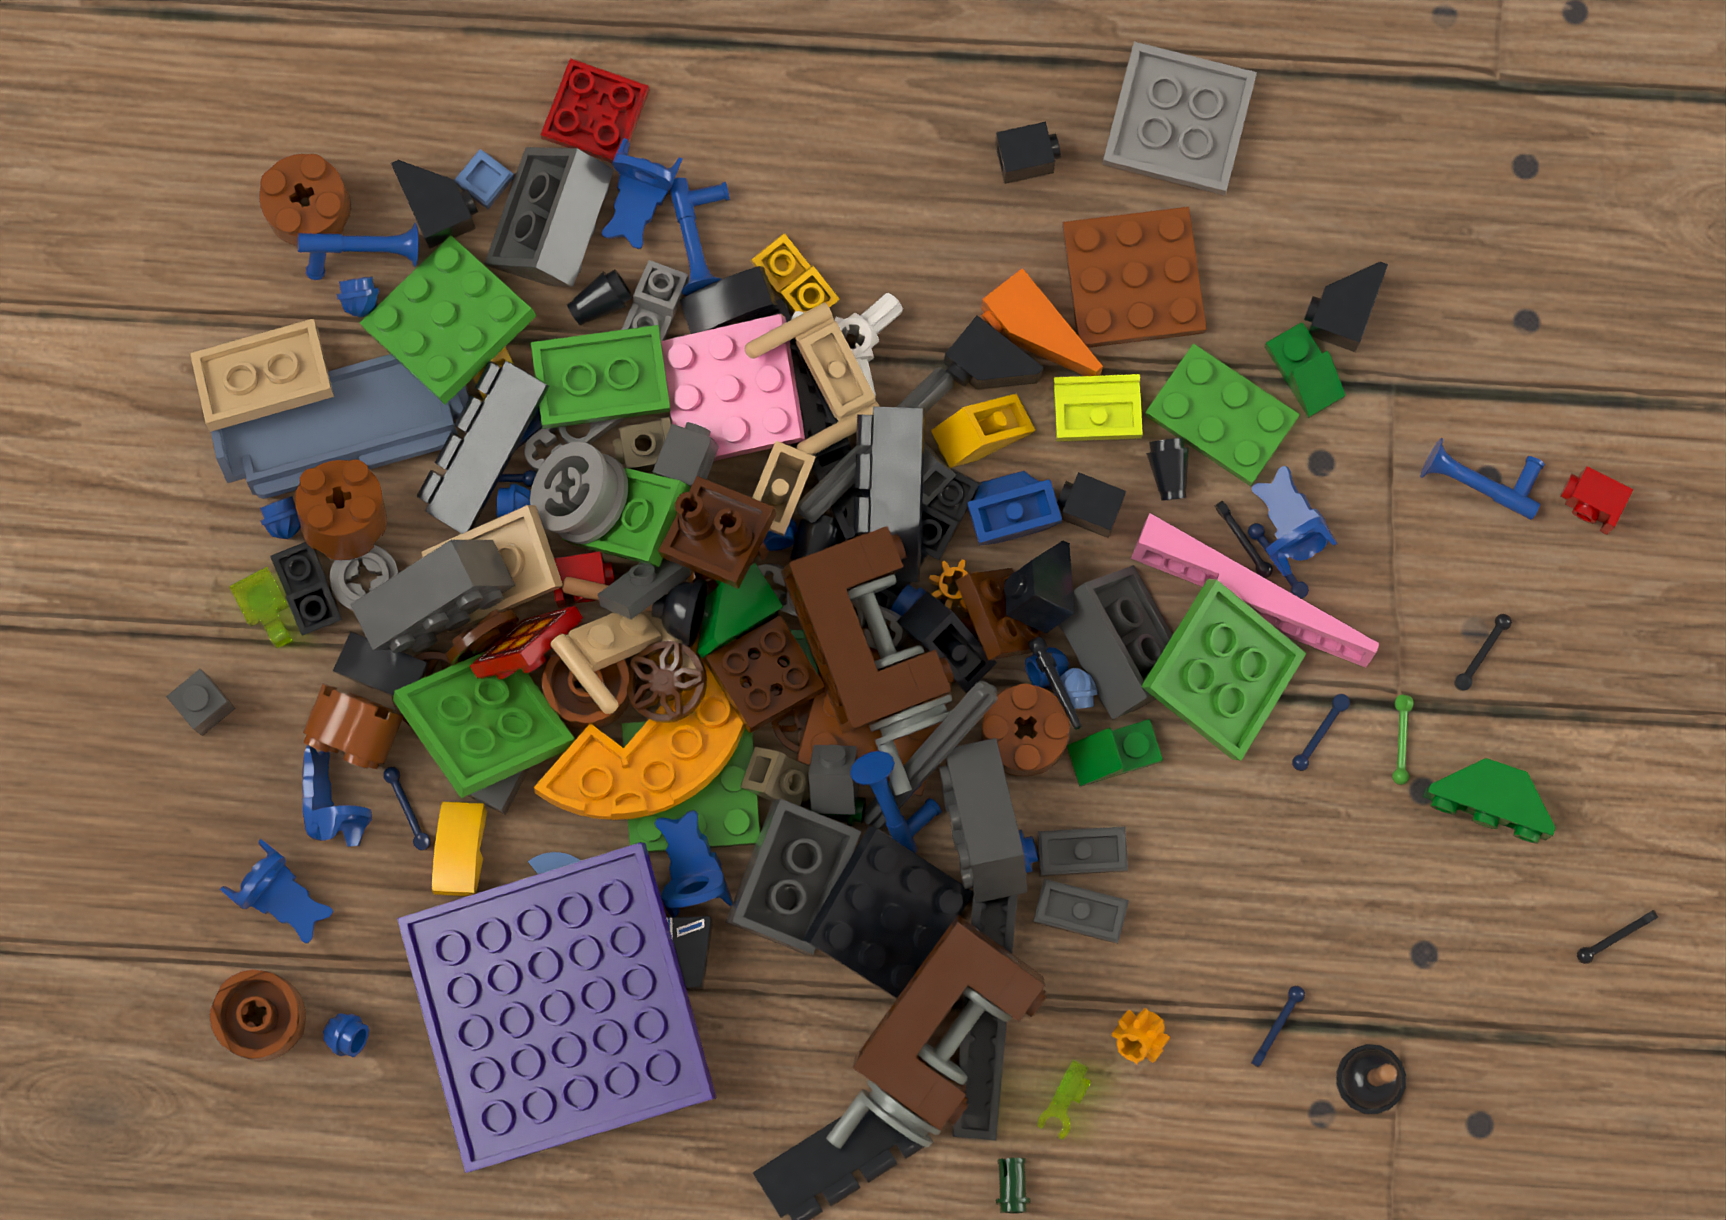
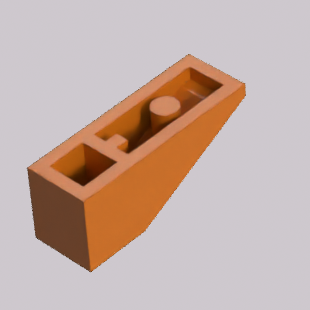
M1023 268L982 299L981 309L984 313L980 315L981 319L1016 346L1082 376H1101L1103 368L1101 363Z

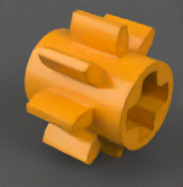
M962 559L958 567L951 568L947 562L942 561L943 573L941 576L930 575L929 577L931 584L939 586V590L934 591L931 595L938 600L942 599L945 606L950 610L952 606L960 605L961 609L966 613L968 610L960 591H957L956 596L948 594V586L944 584H951L954 578H961L968 574L964 570L965 560Z
M1146 1008L1137 1015L1128 1009L1118 1021L1119 1024L1111 1035L1117 1039L1118 1052L1135 1064L1144 1060L1145 1057L1154 1063L1170 1040V1036L1164 1034V1020Z

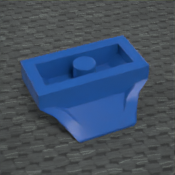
M1025 471L980 482L981 484L975 499L967 502L979 546L1013 540L1041 532L1062 523L1051 480L1038 481Z

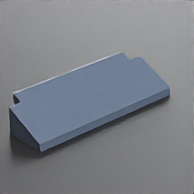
M391 354L328 371L334 397L211 431L216 459L227 483L246 478L252 495L256 494L259 498L265 499L297 490L300 476L305 470L328 461H350L357 459L363 461L368 469H373L441 450L451 432L458 435L454 420L459 418L469 399L467 386L465 385L444 405Z

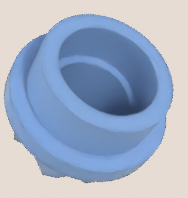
M1071 668L1064 672L1060 678L1074 709L1094 707L1093 696L1097 695L1098 692L1091 675L1078 668Z

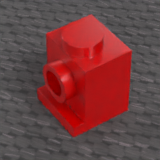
M1586 466L1579 476L1570 475L1560 497L1566 499L1565 505L1573 508L1572 513L1577 518L1595 524L1596 521L1603 523L1600 532L1607 535L1615 528L1634 489Z
M601 551L554 558L562 584L566 577L611 585L615 582L612 562L604 563ZM562 587L554 590L555 602L558 608L567 607V598H574L575 603L596 601L565 594Z

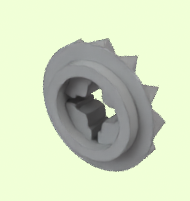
M374 545V548L367 554L355 559L335 560L331 567L330 585L333 594L341 604L351 610L353 609L350 604L367 594L361 584H347V582H351L354 578L360 576V562L363 561V565L370 574H383L377 576V579L370 581L371 588L369 591H372L399 573L392 556L379 546Z

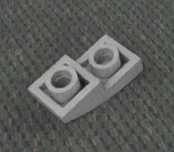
M649 260L635 290L633 304L621 330L659 325L660 339L664 341L683 295L681 291L686 286L688 274Z

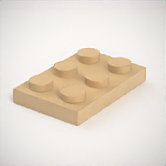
M314 318L190 353L205 423L210 432L334 397Z
M536 505L524 506L449 539L493 540L515 586L502 594L504 600L499 604L485 610L477 609L469 614L471 620L467 624L447 632H458L479 623L496 609L501 613L563 587ZM449 540L421 551L422 557L428 555Z

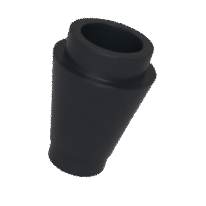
M614 269L608 274L603 271L573 301L568 303L567 307L576 322L581 326L586 322L626 308L625 303L631 300L633 296L620 274Z
M1183 438L1149 442L1150 452L1146 454L1161 501L1187 498L1189 448H1184Z

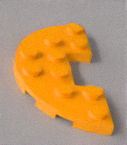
M701 625L694 645L692 647H689L698 656L699 654L697 650L699 644ZM663 651L655 653L648 659L655 660L660 665L659 657ZM670 654L667 664L672 665L674 656ZM705 658L701 660L706 669L707 687L701 703L690 715L672 723H659L649 719L624 748L595 726L589 724L533 788L535 794L547 802L580 816L607 820L634 819L650 816L683 803L706 787L722 771L732 757L740 742L745 726L706 665ZM685 675V676H684V677H685V682H688V681H690V680H692V679L697 678V677H690L689 675ZM746 678L740 682L742 687L744 682L748 683ZM696 687L689 691L683 690L681 693L684 696V706L693 697ZM675 699L668 700V704L676 712ZM662 705L655 712L656 714H668Z

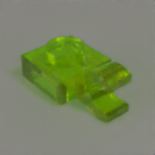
M268 567L229 586L250 627L262 622L271 642L275 644L277 649L293 641L278 614L289 606Z
M1075 1060L1071 1061L1049 1106L1039 1116L1037 1128L1042 1129L1048 1118L1056 1117L1062 1123V1129L1058 1133L1057 1138L1063 1140L1069 1134L1071 1121L1067 1114V1109L1071 1101L1080 1104L1091 1083V1080L1084 1077L1088 1070L1087 1066Z

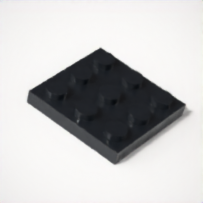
M869 826L803 940L897 999L956 916L962 914L974 892L969 888L964 889L963 884L879 829Z

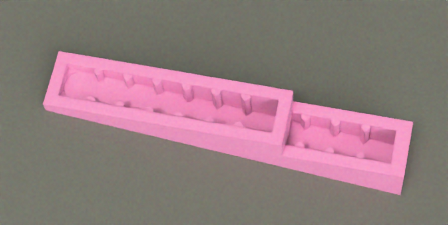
M1149 513L1131 559L1202 587L1207 579H1217L1286 637L1366 668L1376 654L1379 646L1378 642Z

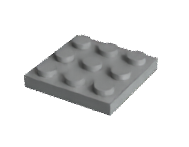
M1134 42L1102 165L1225 196L1257 72Z

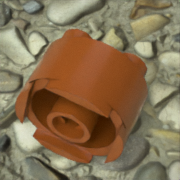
M317 154L291 155L276 162L262 175L259 191L261 210L272 230L280 239L297 246L298 233L341 234L351 212L350 196L337 170ZM309 196L310 205L302 207L301 199Z
M357 459L350 461L333 460L322 463L314 468H309L301 474L300 483L295 495V505L306 543L313 550L315 548L325 553L326 557L334 560L355 559L372 550L374 543L381 534L383 536L386 530L387 515L380 483L376 476L368 469L367 465Z
M555 650L550 655L542 675L543 692L553 711L570 727L585 730L589 724H592L597 729L603 728L616 721L630 703L627 694L630 682L629 669L624 659L595 671V674L618 701L617 710L611 714H606L588 692H585L583 688L576 689L581 683Z
M323 683L303 730V733L306 734L303 743L324 752L338 753L339 750L345 752L343 760L365 769L370 767L377 770L379 764H385L404 716L400 713H394L392 709L354 693L349 692L346 695L338 692L337 687Z
M1023 683L1007 688L997 695V701L984 714L981 739L982 741L997 739L1006 774L1034 776L1048 771L1061 758L1069 738L1070 723L1063 707L1054 694L1042 687ZM1020 723L1023 726L1028 723L1034 726L1032 731L1034 738L1031 739L1029 736H1024L1022 739L1017 738L1018 727L1016 724Z
M246 970L231 976L223 982L211 1006V1028L219 1043L233 1054L250 1060L267 1061L286 1054L296 1045L305 1030L306 1010L300 993L289 981L267 971ZM256 1005L267 1010V1014L263 1016L262 1025L250 1022L249 1019L255 1015L254 1007Z

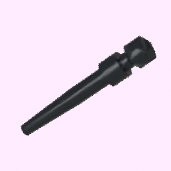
M1037 636L1028 642L1030 651L1037 655L1035 661L1040 671L1045 673L1072 726L1077 730L1082 725L1055 668L1057 664L1050 652L1047 653L1048 647L1045 640Z

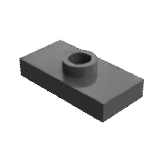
M664 558L660 567L640 563L598 593L600 607L628 619H633L691 576V570Z
M1125 827L1038 831L1040 876L1128 871Z
M1044 879L1033 922L1118 944L1129 900Z

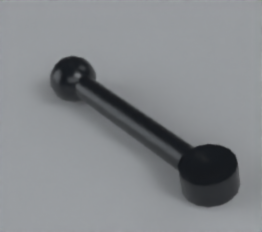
M1220 501L1215 505L1218 514L1226 521L1255 563L1256 573L1263 578H1268L1273 572L1271 564L1262 560L1231 515L1228 506L1224 501Z
M1499 614L1496 617V626L1465 673L1459 674L1455 678L1454 685L1458 690L1466 691L1472 686V676L1502 631L1511 627L1512 620L1509 615Z
M1654 910L1650 911L1590 948H1580L1577 952L1578 960L1583 964L1591 963L1594 955L1657 919L1656 912Z

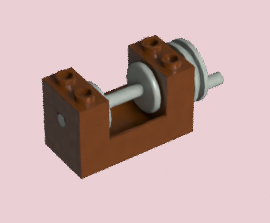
M888 526L789 562L781 571V575L842 733L845 734L871 723H874L869 726L871 732L880 729L883 737L876 739L875 742L879 751L889 753L894 759L893 770L888 776L895 794L899 795L912 790V787L893 740L945 720L952 712V710L947 711L945 704L953 700L951 695L941 696L951 691L949 683L953 682L954 678L945 657L939 658L936 650L925 653L923 647L915 646L898 653L896 652L874 593L891 587L896 583L897 580L894 574L903 568L901 559L906 558V553L897 533L891 535ZM858 600L880 660L875 662L873 660L851 603Z
M957 915L855 1056L852 1068L869 1079L867 1084L872 1091L869 1092L862 1089L826 1139L841 1149L870 1109L909 1139L926 1148L930 1147L933 1140L928 1133L939 1135L946 1122L953 1126L968 1106L966 1103L968 1098L966 1097L965 1083L967 1076L956 1064L949 1060L984 1010L1003 1021H1010L1013 1017L1019 1022L1025 1013L1032 1017L1047 997L1045 995L1046 991L1043 989L1045 987L1044 977ZM964 993L970 998V1001L934 1049L926 1042L959 996Z

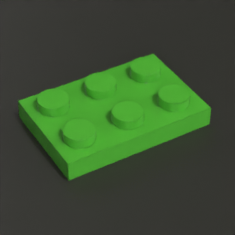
M659 325L531 342L535 377L550 386L539 405L543 429L671 412Z
M1193 343L1144 416L1177 438H1183L1186 444L1251 487L1300 414Z
M624 468L628 478V495L624 509L614 526L601 538L590 543L575 544L564 538L562 540L574 546L597 552L601 551V553L660 567L663 558L658 550L678 514L675 510L676 499L682 493L689 492L691 486L680 480Z

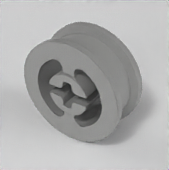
M571 442L565 444L551 453L539 468L531 488L530 505H536L543 528L558 533L562 538L575 544L593 542L605 535L614 526L624 509L628 495L626 471L618 460L601 453L597 448L588 443Z

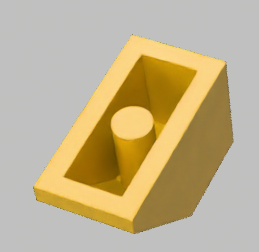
M1017 393L965 406L931 430L939 450L950 468L977 461L1036 431Z

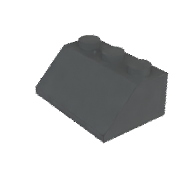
M525 147L484 264L544 285L573 287L576 278L580 274L582 260L589 240L594 234L595 223L603 200L608 194L609 183L614 169L577 148Z
M1134 565L1083 583L1073 590L1075 613L1061 622L1059 627L1065 633L1075 651L1081 667L1094 680L1100 701L1113 720L1156 700L1141 686L1173 634Z

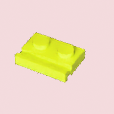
M1140 374L1054 377L1056 442L1142 439Z

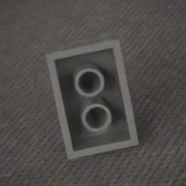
M449 540L350 605L372 650L391 649L392 653H398L405 649L413 648L414 652H419L434 645L438 641L436 635L444 630L452 631L467 624L471 620L469 614L477 609L485 610L499 604L504 600L502 594L514 587L515 583L493 540Z
M997 739L956 746L946 757L947 765L940 766L939 771L945 808L949 812L951 821L950 828L955 850H958L959 867L964 889L973 888L976 903L1027 893L1024 852Z
M783 799L774 800L725 923L802 954L813 955L816 948L805 942L803 938L850 860L861 831Z

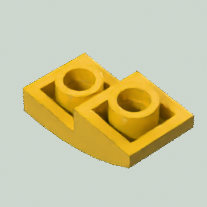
M785 233L781 234L750 259L755 267L762 266L765 268L770 286L781 299L783 298L785 304L793 313L796 311L805 313L824 302L830 308L840 300L816 268L809 265Z
M441 803L433 859L432 892L434 895L470 896L477 893L483 863L480 847L487 816L484 804Z

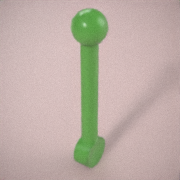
M1403 694L1399 695L1395 700V707L1399 711L1397 769L1393 772L1392 778L1398 785L1406 784L1409 780V773L1406 770L1408 712L1412 710L1414 704L1411 696Z

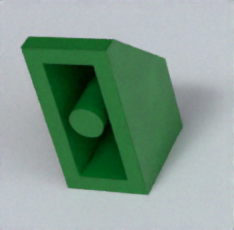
M756 564L750 566L739 589L715 579L719 586L706 596L697 650L701 659L765 623L783 608L782 603Z

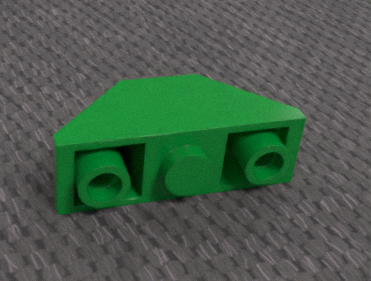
M1484 758L1430 784L1425 788L1422 796L1431 800V807L1438 811L1455 815L1457 810L1473 815L1472 821L1478 825L1491 829H1497L1498 824L1515 830L1513 836L1534 844H1538L1540 839L1546 841L1551 838L1556 828L1528 772L1488 758Z

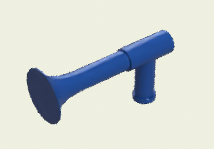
M680 177L675 178L670 189L690 268L689 283L681 291L685 296L721 280V278H716L711 274L705 262L695 221L694 206L722 200L729 201L730 197L726 182L690 191L687 179Z
M416 223L413 224L412 229L408 232L396 236H346L341 234L298 233L297 251L310 253L306 275L312 280H320L324 277L326 253H395L412 261L414 267L417 265L419 245Z
M1443 438L1437 441L1420 474L1421 478L1430 473L1444 474L1489 496L1493 501L1530 520L1534 518L1540 503L1529 498L1528 495L1540 470L1545 465L1544 462L1538 458L1527 456L1526 464L1514 489L1457 462L1445 451L1442 445Z
M882 751L864 754L852 765L850 770L851 778L856 783L870 785L886 819V826L892 839L916 853L917 846L913 836L935 816L941 814L940 806L933 799L928 798L922 807L905 820L904 816L901 815L887 780V776L892 772L895 764L893 757L889 753Z

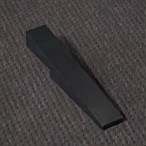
M782 298L776 301L777 305L751 320L782 314L786 318V322H788L792 317ZM793 338L789 340L806 440L834 425L838 420L833 416L796 344V339ZM847 437L813 455L816 458L812 465V471L818 483L851 451L850 442ZM855 483L829 507L833 518L836 519L838 528L841 529L844 542L869 533L853 531L854 497H870V489L855 488Z
M973 893L971 925L1012 953L1018 894L976 903ZM964 995L963 1009L970 1001V998ZM984 1010L960 1044L958 1067L967 1076L965 1083L966 1097L968 1098L966 1103L968 1106L953 1125L952 1137L995 1141L997 1138L1007 1021L995 1017L986 1010Z

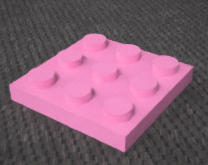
M782 314L661 341L672 424L685 428L686 423L690 422L710 430L709 437L719 446L714 461L771 449L775 441L789 445L805 440L789 341L755 359L749 358L745 353V345L748 342L786 323V318Z

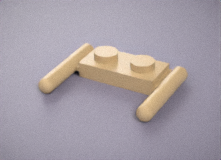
M825 302L745 345L747 356L755 359L793 338L796 339V344L833 416L838 420L834 425L797 445L798 450L810 455H814L857 432V414L873 415V406H880L876 402V397L840 327L834 321L830 308Z
M642 611L633 619H628L617 613L609 614L570 630L566 636L564 634L558 635L552 640L550 645L601 710L606 714H611L617 710L618 701L595 674V671L640 653L643 649L658 641H675L681 644L682 641L666 632L662 619L652 617V612ZM682 652V667L696 670L691 658Z

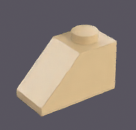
M778 441L774 443L753 498L775 507L777 515L769 531L784 536L816 457Z

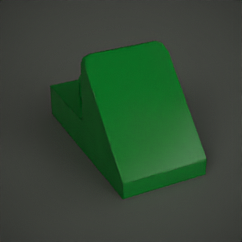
M1303 322L1266 342L1264 347L1308 418L1346 396L1330 353L1328 351L1324 353L1320 351Z
M1150 719L1115 730L1107 728L1066 746L1079 787L1163 761Z

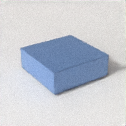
M479 149L456 177L455 182L457 187L463 191L468 189L473 199L486 209H489L514 179V175L483 150Z

